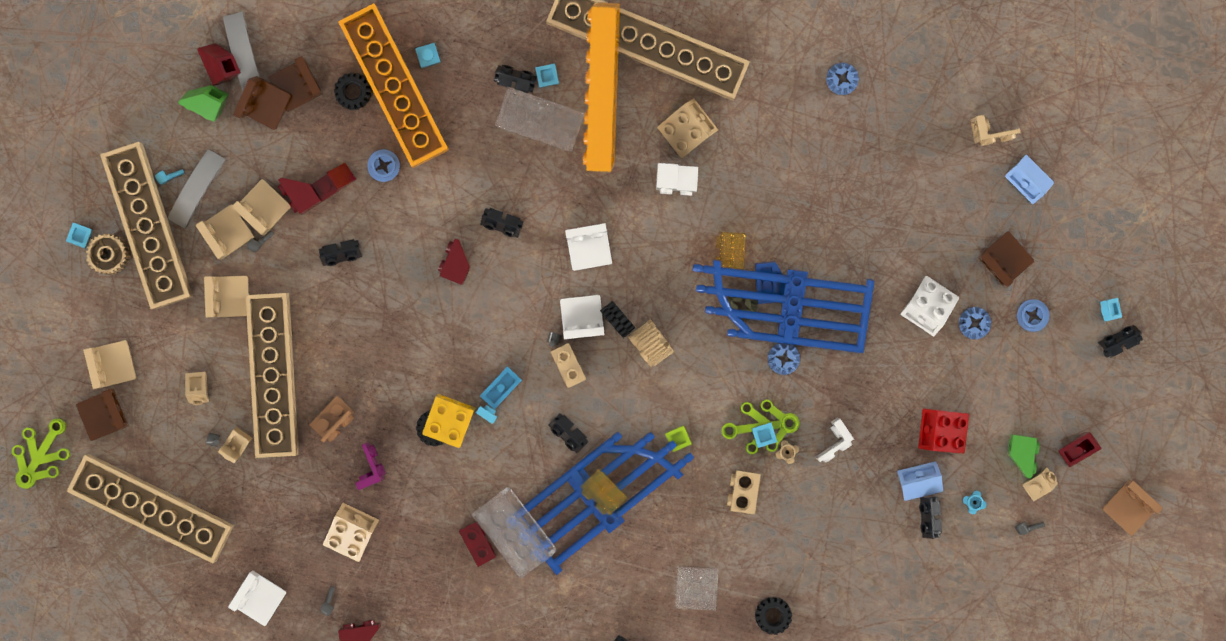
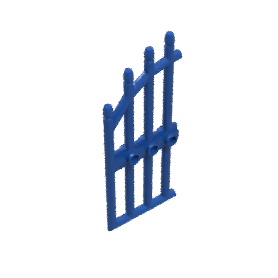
M713 260V266L693 265L692 271L714 275L715 286L696 285V292L717 295L722 308L706 306L705 313L727 316L740 329L738 331L736 329H728L727 336L864 353L875 280L867 279L866 285L807 278L808 272L788 269L787 275L721 267L720 260ZM721 275L785 283L784 295L723 288ZM806 286L865 293L863 305L804 298ZM726 296L782 303L781 315L732 309ZM803 306L862 313L860 325L801 318ZM741 318L779 323L778 335L753 332ZM801 325L857 332V344L798 337L799 328Z
M617 432L510 517L557 575L562 571L559 566L604 529L608 533L615 530L625 521L622 517L623 514L672 476L677 480L681 478L684 474L680 469L693 460V454L691 452L686 454L683 459H680L673 465L664 456L677 446L674 440L666 444L659 451L653 452L643 448L655 437L652 432L646 434L644 438H641L634 445H614L615 442L622 438L620 432ZM603 453H622L592 478L584 470L587 465ZM634 454L649 458L606 493L603 494L596 485ZM658 462L667 469L617 510L609 501L655 463ZM568 481L575 491L528 527L522 520V517ZM581 497L588 507L541 543L534 533ZM593 513L600 523L553 559L546 549Z

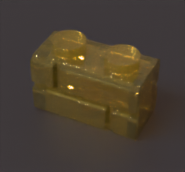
M721 232V235L716 237V248H720V256H716L715 260L721 261V267L744 270L746 233Z
M597 469L580 486L583 489L581 491L582 495L588 500L592 498L597 503L596 509L603 515L605 513L611 515L628 498L600 469Z

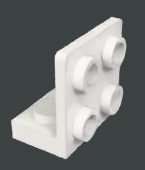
M605 223L565 230L573 271L612 264Z
M925 276L913 298L900 315L934 337L944 326L959 297L930 277Z
M600 295L560 300L564 339L604 335L603 317L600 312L602 309Z
M840 418L831 421L833 426L830 429L838 439H842L818 454L816 459L819 462H828L835 457L834 453L837 450L844 451L852 445L851 441L854 438Z
M251 571L228 608L233 611L239 610L263 626H266L286 595V591L255 571Z

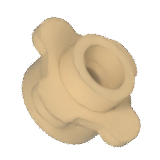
M784 440L780 443L781 447L776 452V457L786 460L788 464H792L796 453L799 452V447L797 445H790L788 441Z

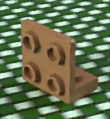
M337 395L309 425L322 437L321 441L323 443L331 442L340 434L338 430L342 426L347 427L354 419L352 415L355 411Z
M1130 479L1102 508L1130 536H1133L1153 513L1159 514L1163 509L1136 482Z

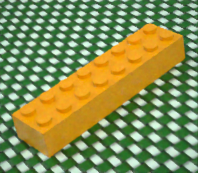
M596 2L588 10V22H591V28L587 31V43H590V48L586 54V63H590V69L586 71V84H589V89L585 93V104H588V109L585 112L584 124H588V129L584 132V145H587V149L583 154V165H587L586 171L611 172L615 165L620 3Z
M375 3L338 21L411 167L415 168L449 151Z

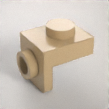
M235 427L218 453L226 460L235 463L244 453L252 437L238 427Z
M1046 467L1039 474L1024 482L1022 486L1031 499L1035 501L1051 492L1058 482L1055 474Z

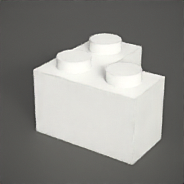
M658 163L656 190H660V194H672L673 191H680V195L692 196V192H697L698 167Z

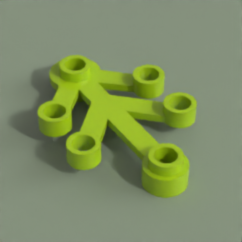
M763 400L761 402V409L765 412L769 411L778 421H769L756 411L751 403L744 402L741 405V411L744 414L750 415L759 423L735 426L733 423H726L722 426L721 433L725 438L733 439L737 434L752 432L751 428L771 422L773 429H779L775 435L777 442H775L776 447L774 449H769L768 445H766V449L774 452L778 449V444L787 433H794L798 430L800 421L795 414L782 413L773 406L770 400ZM765 402H769L771 405L767 410L763 408ZM744 405H750L751 409L749 412L743 410ZM788 419H791L793 421V425L791 427L786 426V421ZM727 427L733 428L732 434H726L725 430ZM755 438L746 445V451L749 454H755L758 451ZM749 445H755L756 449L754 452L748 450Z
M56 418L49 423L50 431L39 449L35 440V430L31 427L23 430L22 436L27 440L32 461L27 467L24 457V446L15 445L12 448V454L16 457L19 472L15 478L19 487L28 489L34 486L36 480L59 476L60 469L57 466H50L44 471H35L40 464L69 459L70 451L66 448L45 455L56 436L65 432L67 425L63 419ZM55 423H58L60 425L59 430L54 429L53 426ZM27 430L32 431L31 437L26 436ZM17 447H20L22 450L20 455L15 452ZM62 451H66V458L61 457L60 453ZM51 468L56 469V475L50 474ZM24 475H27L29 478L27 483L22 480Z

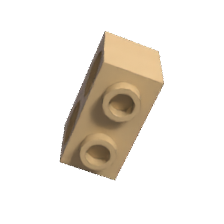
M569 343L551 351L568 388L586 380Z
M736 470L735 474H731L730 486H733V492L728 494L727 506H730V511L755 515L760 473ZM743 476L750 478V484L747 487H741L739 484V480ZM740 496L747 498V505L744 507H738L736 504V500Z

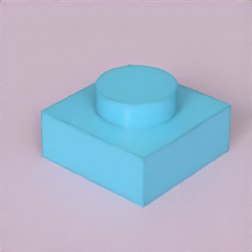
M435 43L415 48L421 68L441 63Z
M555 63L535 67L539 88L559 84Z
M73 222L66 242L86 249L93 229Z
M1118 298L1100 302L1104 321L1122 318Z
M488 405L485 407L480 406L476 411L478 415L492 424L498 417L495 415L496 411Z
M771 422L751 428L757 448L777 442Z

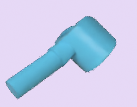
M181 169L168 175L161 171L155 175V179L160 185H164L170 179L184 174V171Z

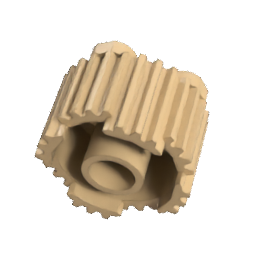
M99 234L98 237L95 236L94 239H91L90 246L87 247L88 251H86L88 253L86 261L89 262L88 265L91 266V269L107 275L117 274V272H121V269H125L124 266H127L131 257L130 251H128L129 247H126L127 243H124L125 240L113 234ZM106 250L111 251L110 258L104 257L107 254Z
M651 319L628 337L650 367L656 366L674 353L670 344Z

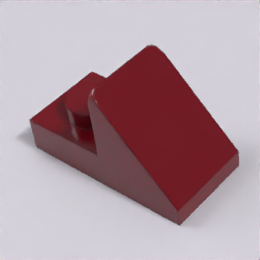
M343 163L326 172L325 176L311 185L321 201L324 202L357 179L347 164Z
M1084 432L1077 439L1060 448L1058 452L1068 466L1072 467L1102 448L1091 432Z

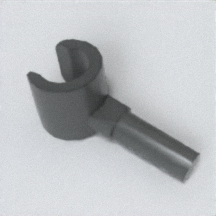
M272 231L268 232L259 241L252 238L247 244V248L252 252L259 251L262 244L273 236L274 233Z
M550 332L547 342L550 343L549 346L559 345L561 335Z
M209 433L206 445L217 447L220 435Z
M1024 521L1016 525L1015 529L1019 535H1025L1034 529L1045 527V524L1041 522L1027 527Z
M331 586L327 598L321 606V612L327 616L334 609L329 604L335 590Z

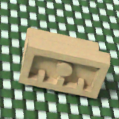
M694 98L658 126L659 131L680 158L685 157L704 140L718 131V128Z
M984 115L971 119L975 143H981V146L993 144L996 142V139H1000L1001 142L1015 139L1017 134L1021 133L1020 129L988 135L990 124Z
M261 179L232 208L261 235H265L291 206L265 180Z
M232 204L207 221H201L195 225L217 259L220 260L254 238V235L240 214L232 208Z
M248 276L204 277L206 317L247 316L246 295H249Z
M127 340L83 350L93 389L137 378Z
M342 503L334 517L323 545L359 562L379 520Z

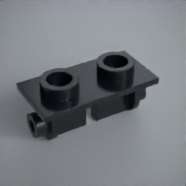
M498 65L495 71L497 74L494 77V82H497V85L511 88L512 82H516L515 90L525 93L533 92L537 76H534L529 71L523 70L520 72L513 70L514 68L509 65Z
M485 208L480 225H483L488 230L503 232L508 237H519L520 229L524 221L520 220L521 218L507 214L505 220L501 219L503 212L493 208Z
M352 239L340 242L341 249L339 250L336 243L322 246V249H319V258L323 266H334L339 262L355 261L357 258L362 257L359 241Z
M1135 325L1123 328L1114 335L1106 336L1098 344L1104 349V356L1112 358L1123 352L1121 345L1124 344L1128 350L1139 345L1143 338L1141 331Z
M559 413L548 426L555 436L560 437L565 442L569 450L577 454L589 442L586 439L587 436L578 428L571 432L569 429L574 424L565 415Z
M920 497L919 510L922 521L920 526L922 538H939L942 533L941 519L934 518V515H941V502L938 501V497Z

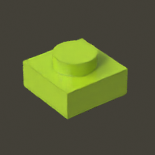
M684 425L665 433L669 442L674 440L677 444L672 450L673 452L692 444Z

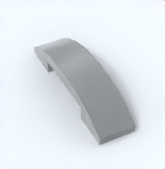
M239 12L224 16L223 19L231 54H233L241 72L238 78L243 91L248 79L255 76L260 77L256 66L244 14Z
M209 149L206 151L179 194L168 216L170 221L186 229L212 180L217 176L225 163V158Z

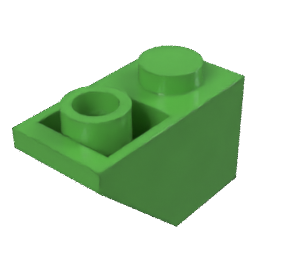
M209 85L187 91L178 104L190 111H194L207 120L215 122L221 115L229 94Z
M1010 434L1007 454L1024 477L1032 478V474H1036L1037 462H1034L1035 454L1039 453L1040 443L1034 437Z

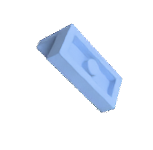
M1027 155L1005 175L1032 204L1044 196L1054 184V181Z
M937 461L897 471L905 501L943 492L942 476Z

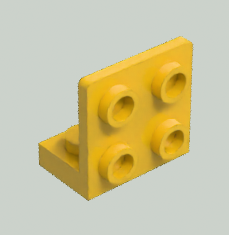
M437 394L422 434L460 448L476 407Z

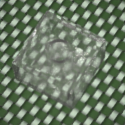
M677 565L675 608L716 611L718 568Z

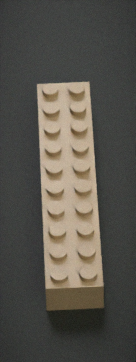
M555 0L546 23L587 41V31L591 28V22H588V10L596 2H607L603 0ZM620 8L618 54L734 101L750 61Z

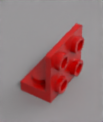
M923 408L918 449L964 454L969 414Z

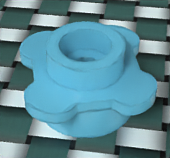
M976 490L972 495L963 498V503L969 508L968 512L970 514H976L978 510L985 509L987 506L986 501H983L980 491Z

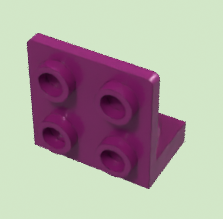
M369 442L362 444V448L372 471L358 477L360 481L355 483L358 490L384 480L383 475L386 474L382 463L378 464L376 460L378 453L374 444L370 445Z

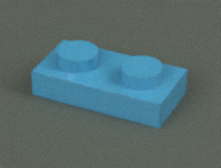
M507 366L480 397L495 410L522 379Z

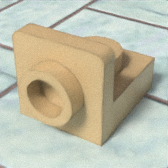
M206 372L185 373V396L190 404L201 405L209 402Z

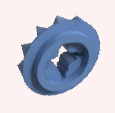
M844 62L833 65L826 76L829 89L838 95L851 93L855 90L859 81L857 70L852 65ZM847 71L846 79L848 82H843L837 86L839 83L837 75H843Z
M383 149L374 152L370 156L367 167L369 174L375 180L387 182L398 175L400 163L398 157L393 152ZM379 158H381V160H383L385 163L392 161L387 166V171L389 172L388 174L383 169L376 171V169H378V167L381 165Z
M1027 300L1018 308V323L1027 331H1039L1049 321V310L1039 300ZM1037 308L1036 316L1040 320L1033 319L1028 323L1030 316L1027 315L1026 311L1033 312Z
M971 307L961 314L959 328L967 338L980 339L990 331L991 319L989 314L982 308ZM970 316L975 320L982 318L978 323L980 326L978 329L976 327L968 329L972 324Z
M778 343L771 348L768 354V364L774 372L787 375L797 369L800 363V354L795 346ZM785 350H787V357L793 361L785 362L782 368L781 360L775 356H783Z

